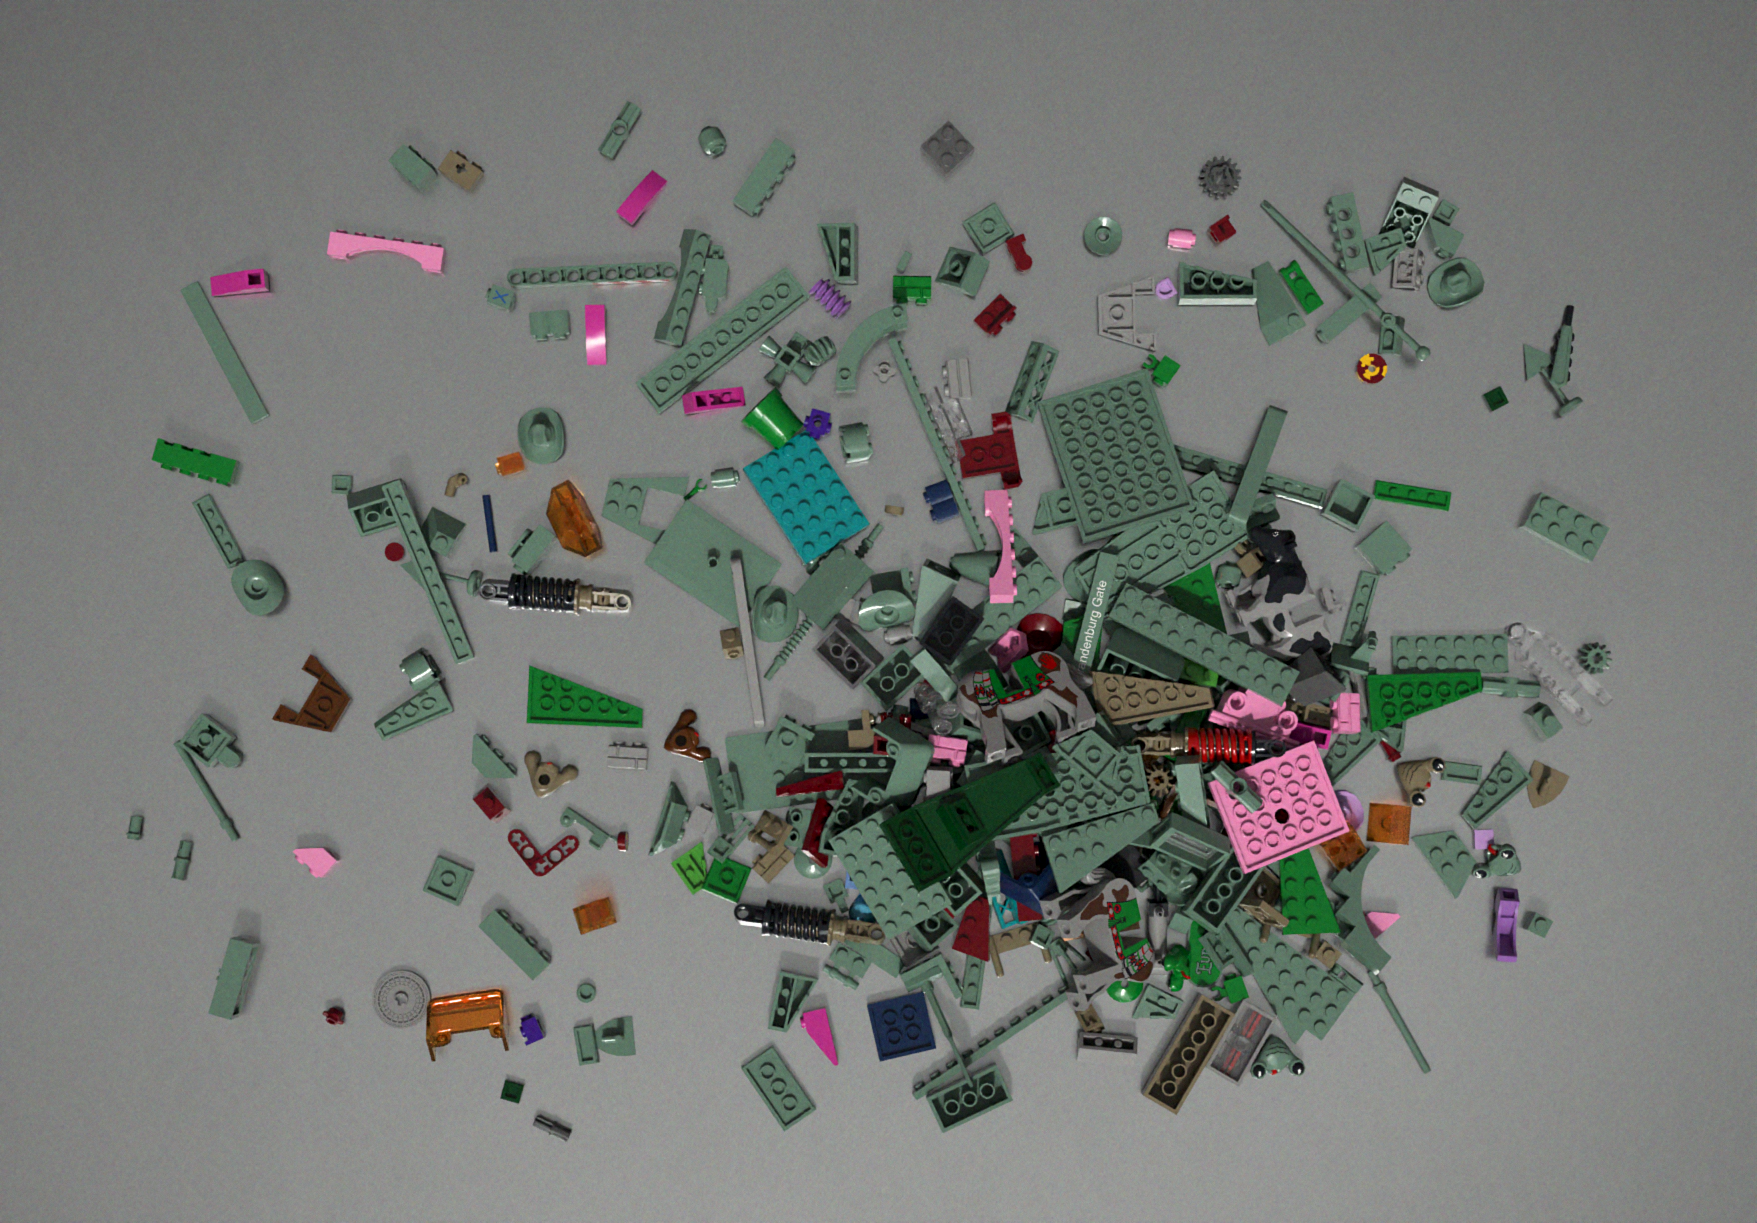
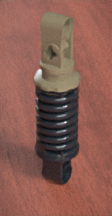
M512 573L510 580L486 579L479 588L481 598L485 600L508 601V607L511 610L517 609L520 606L521 609H527L528 607L529 610L536 609L537 611L542 609L548 611L550 609L552 612L556 610L563 612L565 610L566 613L578 615L579 610L582 608L587 609V611H592V608L625 611L632 602V594L628 590L608 587L597 588L594 587V584L584 586L580 578L573 581L566 578L564 584H562V578H557L555 583V578L550 577L548 583V578L545 576L542 577V582H540L539 576H535L533 581V576L529 575L527 577V584H525V575ZM484 586H491L493 593H487L484 590ZM621 596L626 597L628 603L622 604L618 601V598Z
M767 899L765 907L739 904L734 909V916L739 924L761 927L762 936L774 934L776 937H780L782 935L783 938L789 936L790 939H795L796 937L797 940L804 939L807 942L811 939L814 943L818 940L819 943L827 944V946H830L833 940H839L840 943L848 940L855 943L880 945L886 937L879 924L861 920H849L848 916L838 917L836 916L835 909L828 912L825 909H821L820 913L817 914V908L814 907L812 913H810L811 908L806 906L803 912L802 905H799L796 910L795 904H791L790 909H788V903H784L782 908L781 902L774 903ZM745 910L748 912V916L740 918L738 913ZM878 930L882 933V936L880 938H873L872 932Z

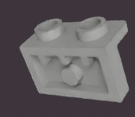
M1404 249L1395 258L1392 284L1394 288H1414L1415 290H1420V285L1423 284L1422 266L1425 264V256L1419 249Z

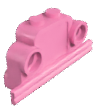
M1242 686L1239 687L1238 691L1233 689L1225 691L1216 710L1212 709L1208 717L1209 721L1234 729L1235 731L1237 729L1245 731L1246 729L1255 728L1256 736L1281 737L1285 742L1286 750L1298 747L1300 742L1289 738L1291 731L1298 724V718L1294 712L1285 709L1286 702L1280 707ZM1280 743L1273 744L1282 748V744Z

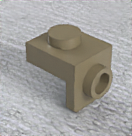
M739 628L720 630L725 659H737L744 656Z

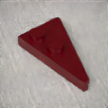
M842 771L819 777H811L808 780L776 788V797L843 789Z

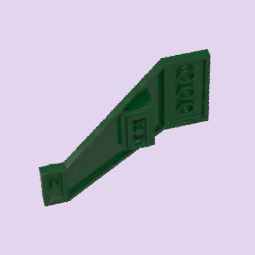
M1039 752L1019 763L917 804L882 822L879 826L918 893L950 877L1037 800L1061 785L1043 755ZM957 809L960 810L962 814H958ZM967 826H969L972 829V831H968Z

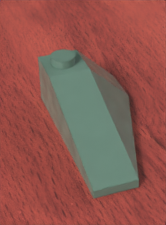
M1269 261L1251 270L1252 279L1257 280V310L1260 328L1270 346L1302 330L1306 324Z

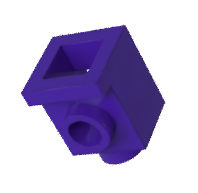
M529 1014L520 1018L522 1026L519 1028L524 1038L527 1037L528 1039L525 1041L526 1046L546 1037L537 1015L532 1017Z

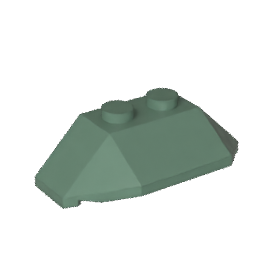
M674 781L670 783L648 854L649 856H654L675 845L678 840L682 841L685 832L682 826L684 821L688 822L691 811L688 810L689 806L677 783Z

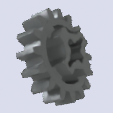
M1215 156L1213 162L1207 160V166L1202 167L1204 172L1200 173L1199 177L1204 179L1200 182V185H1206L1204 191L1209 189L1210 196L1216 193L1217 198L1221 194L1226 198L1228 192L1231 194L1235 192L1233 187H1239L1237 182L1241 181L1242 177L1237 175L1241 170L1235 169L1237 163L1231 164V158L1225 161L1224 156L1220 160ZM1216 165H1223L1221 168H1214ZM1228 169L1232 172L1233 177L1229 175ZM1224 170L1223 178L1217 184L1218 175ZM1208 177L1212 179V185L1210 184ZM1223 185L1229 186L1225 189H1218L1220 186Z

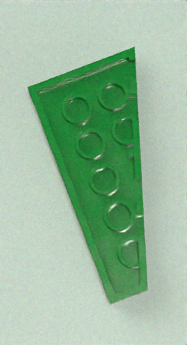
M529 665L526 723L642 728V708Z
M1309 848L1280 859L1281 914L1289 920L1288 925L1282 927V935L1341 933Z

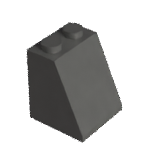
M1312 647L1289 665L1300 672L1289 692V696L1295 703L1299 701L1303 706H1307L1346 690L1335 668L1330 666V663Z

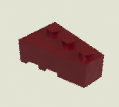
M978 896L966 907L952 949L989 962L991 905H989L987 898Z

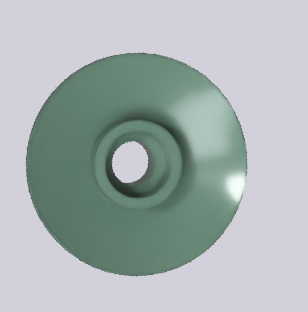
M1097 217L1091 220L1085 228V243L1094 253L1101 255L1110 254L1121 244V227L1112 218ZM1100 234H1105V235H1106V239H1105V240H1101V239L1099 238V235H1100Z
M797 848L794 864L802 876L816 879L824 876L829 871L832 865L831 856L828 857L827 868H822L816 863H811L809 861L810 857L801 851L802 848Z

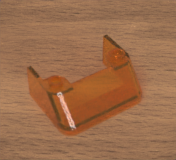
M493 989L437 997L427 1003L426 1042L432 1062L436 1061V1047L446 1046L451 1042L452 1034L489 1029L490 1035L493 1038H502L505 1051H509V1026L505 998L501 990Z

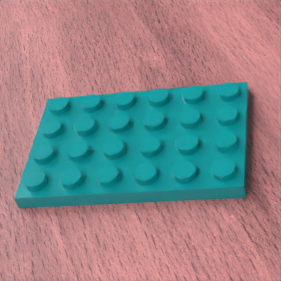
M806 430L787 441L779 450L774 449L743 468L744 473L804 565L870 525L814 438L810 437L809 432H806Z

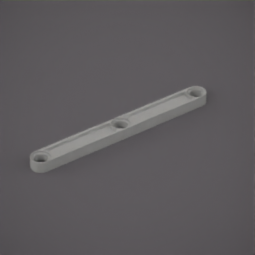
M740 557L731 558L730 563L754 727H764Z

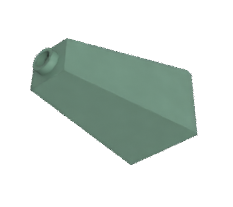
M928 558L921 569L912 633L919 642L949 602L961 575L954 573L951 569Z

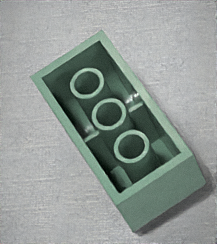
M1119 628L1113 633L1096 671L1177 683L1185 660L1182 655L1129 628Z

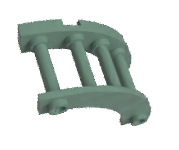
M906 303L890 306L874 313L860 323L851 333L839 356L836 369V392L855 391L857 370L867 350L881 337L898 330L907 329Z

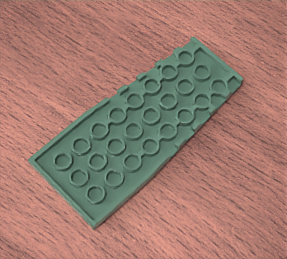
M1120 746L1114 748L1121 754V760L1113 794L1110 797L1058 753L1042 754L1061 786L1042 796L991 841L1035 834L1149 804L1150 797L1140 746ZM1022 755L1021 761L1026 760L1033 755ZM1001 759L988 764L982 762L965 765L967 784L1016 763L1003 767Z

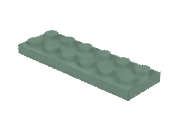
M1508 634L1391 636L1392 674L1509 672Z

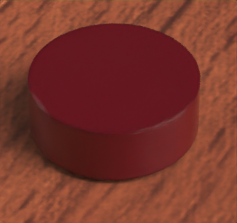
M390 543L385 548V556L392 562L402 560L405 555L404 547L399 543Z

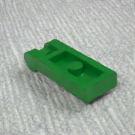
M1293 260L1289 263V266L1286 268L1282 267L1278 271L1308 315L1324 303L1301 270L1297 261ZM1295 272L1297 276L1291 279L1289 274Z

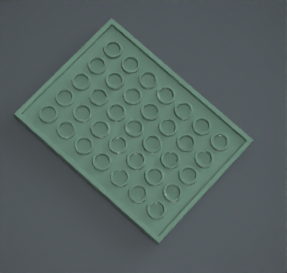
M1147 368L1038 402L1083 543L1195 509Z

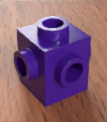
M812 408L810 416L806 415L803 425L807 427L806 432H809L810 437L820 439V436L825 437L826 433H830L832 423L829 422L831 413ZM819 422L821 423V426L816 427L815 423Z

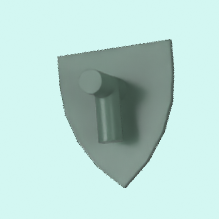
M632 1016L613 1019L602 1025L595 1032L597 1048L605 1053L615 1056L636 1055Z

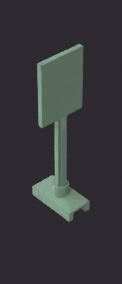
M936 966L905 981L904 984L908 992L921 987L923 993L927 995L944 1036L950 1042L969 1086L973 1087L974 1085L953 1041L952 1032L933 992L934 987L931 982L944 977L939 966Z

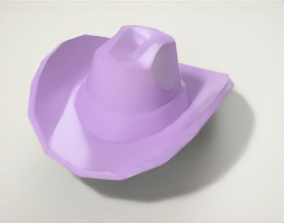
M1337 790L1334 792L1348 825L1349 832L1324 842L1333 843L1341 841L1354 834L1364 822V810L1361 802L1354 794L1347 790Z

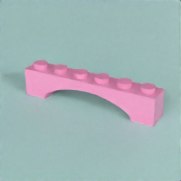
M338 229L336 232H330L327 249L329 257L349 260V256L362 251L389 250L415 259L422 264L421 268L424 271L443 273L446 250L442 248L441 244L430 243V246L416 240L407 243L401 238L386 240L384 236L374 235V238L366 237L365 233L355 232V235L347 234L345 230Z
M1008 490L984 491L985 516H989L994 522L1002 543V558L995 576L989 578L990 603H1013V597L1017 595V584H1013V578H1016V566H1012V560H1015V549H1011V543H1014V532L1010 531V526L1013 525V515L1009 514V508H1012V498L1008 497Z

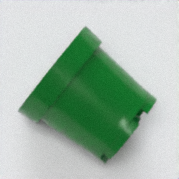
M777 387L772 389L741 420L742 424L748 429L751 427L776 450H779L804 425L783 400L782 393Z

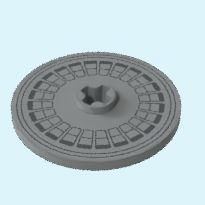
M404 970L394 971L385 975L377 983L372 996L373 1008L377 1017L384 1024L398 1029H405L418 1024L426 1016L431 1002L430 991L425 981L417 974ZM403 994L406 1002L400 1005L397 997Z

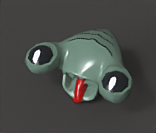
M1508 843L1503 845L1489 844L1486 852L1489 863L1475 865L1473 875L1482 879L1490 876L1518 874L1521 871V863L1516 855L1515 848Z
M1273 1035L1267 1040L1259 1056L1252 1064L1250 1073L1252 1077L1258 1080L1263 1079L1266 1072L1275 1075L1288 1066L1293 1076L1300 1077L1305 1072V1065L1302 1060L1292 1053L1283 1040Z

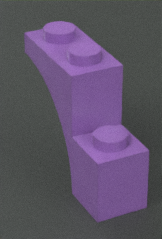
M1498 887L1494 903L1496 921L1492 933L1496 961L1516 962L1517 960L1516 924L1520 903L1518 889Z

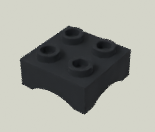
M1128 844L1100 865L1112 872L1116 878L1129 881L1134 889L1148 879L1138 869L1145 860L1134 845Z

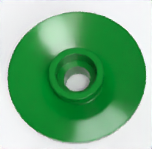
M1116 981L1106 989L1112 999L1127 1003L1135 1000L1141 994L1143 982L1128 981V986L1122 987V981Z

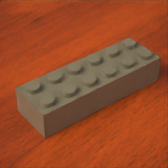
M1199 993L1143 1088L1142 1095L1177 1115L1235 1014Z

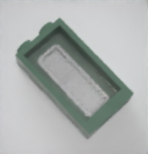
M1173 812L1150 831L1149 847L1205 872H1209L1225 857H1228L1231 852L1229 837Z

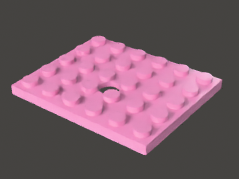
M1314 740L1286 751L1281 757H1270L1234 772L1239 778L1244 779L1247 785L1263 800L1262 805L1252 814L1237 799L1229 795L1217 780L1208 782L1243 874L1349 832L1348 825ZM1237 782L1233 784V789L1236 792L1240 789ZM1280 808L1285 809L1289 815L1287 822L1284 824L1278 823L1275 819V813Z

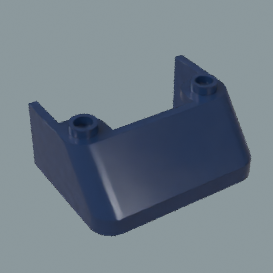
M1050 863L1039 876L1028 872L1022 874L1018 880L1000 872L1001 893L1042 915L1039 900L1058 891Z

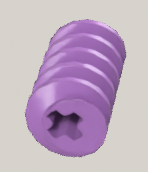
M822 278L811 288L809 293H816L814 297L816 300L821 298L820 305L827 303L825 310L832 309L830 314L831 316L837 315V319L848 309L851 301L845 303L846 295L839 297L841 290L839 289L834 292L833 290L836 285L828 286L830 279L823 281Z

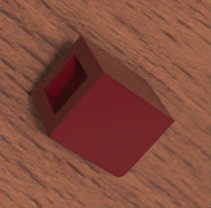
M1229 215L1211 225L1207 230L1217 245H1220L1236 234V230L1229 221Z

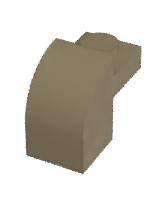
M861 710L863 730L848 731L849 750L866 749L873 745L876 732L871 729V725H874V714H870L869 710Z

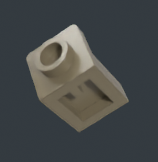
M1323 939L1321 942L1319 941L1315 958L1331 969L1342 953Z
M1092 1004L1085 1011L1075 1012L1085 1032L1101 1034L1102 1030L1105 1029Z

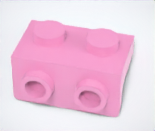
M1009 628L988 649L990 654L997 656L1001 672L1006 673L1011 668L1013 662L1020 660L1027 654L1028 644L1025 633Z

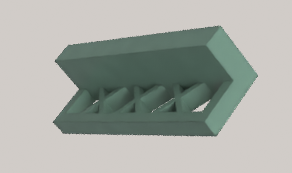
M1031 341L1005 410L1008 414L1033 422L1039 407L1038 402L1043 397L1057 360L1058 350L1044 343ZM1047 351L1052 354L1049 361L1046 362L1045 356ZM1043 369V378L1039 379V372ZM1036 387V388H1037V394H1036L1035 397H1033V396H1032V391H1033V388ZM1030 405V412L1027 416L1024 412L1026 406Z

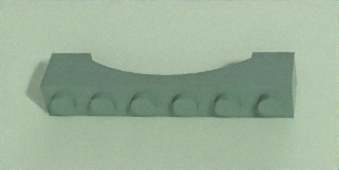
M684 229L679 248H681V266L678 282L665 315L661 321H658L654 336L655 340L669 345L681 346L711 235L696 229Z

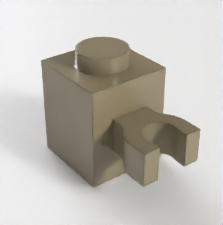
M1248 540L1234 547L1243 556L1236 563L1247 578L1258 572L1266 562L1259 548L1257 547L1252 550Z

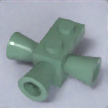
M796 331L788 344L781 348L769 335L759 351L775 358L774 363L776 366L763 378L779 389L786 372L791 374L794 371L806 384L817 368L801 362L800 359L803 357L806 347L812 342Z

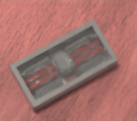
M1243 1000L1205 1068L1240 1087L1277 1019Z

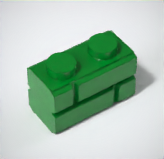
M893 275V301H897V304H908V301H916V304L919 305L927 304V301H931V276Z

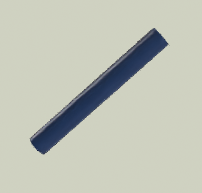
M483 495L489 551L492 553L497 552L491 501L490 495Z

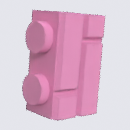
M1341 693L1336 702L1330 699V709H1333L1330 727L1333 728V733L1356 734L1361 732L1360 694Z
M929 734L928 741L933 744L935 749L931 761L932 764L947 762L949 763L948 766L951 767L964 765L967 739Z

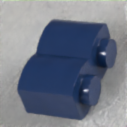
M947 479L925 487L926 492H923L926 504L930 502L932 510H929L932 521H937V524L960 516Z

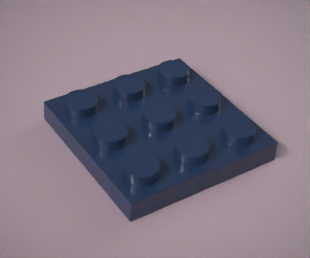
M923 991L867 1004L880 1062L936 1049Z

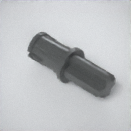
M537 1116L533 1123L534 1127L549 1133V1136L553 1135L567 1142L572 1132L556 1124V1121L553 1123L541 1116Z

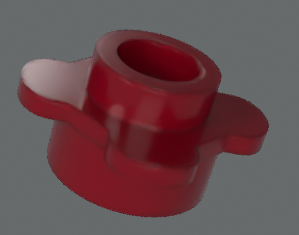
M330 1008L328 1011H323V1015L326 1016V1021L329 1024L336 1025L338 1023L343 1025L344 1021L341 1020L343 1013L340 1010Z

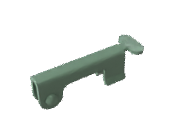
M569 807L560 817V823L563 827H570L573 823L577 822L594 833L589 840V845L597 850L601 849L608 837L617 844L616 838L610 836Z

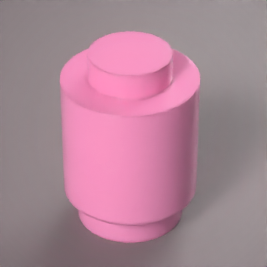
M1170 229L1168 245L1191 249V245H1195L1196 234H1192L1193 230Z

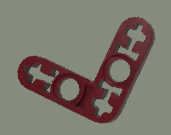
M514 829L508 834L510 845L533 874L539 877L548 874L573 854L580 845V841L576 836L568 835L542 855L522 830ZM520 833V840L522 841V843H524L526 840L528 844L522 846L519 850L517 847L520 846V844L518 841H512V839L514 838L512 834ZM567 839H574L575 848L573 849L572 847H569L568 849H566L565 851L568 852V854L565 855L564 851L558 846L561 844L562 847H564L568 844V842L566 841ZM530 847L533 849L534 855L532 858H526L523 855L525 848ZM557 850L561 853L559 861H553L550 858L552 851ZM546 856L547 860L551 864H553V866L550 867L549 864H547L543 868L544 873H542L541 871L537 872L536 869L538 867L536 864L539 863L541 865L544 862H546V860L543 859Z

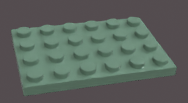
M894 802L828 840L888 940L954 903L942 881L918 893L879 826L882 822L900 813Z

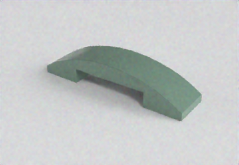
M848 940L844 942L895 978H897L905 966L899 956L881 944L855 943Z

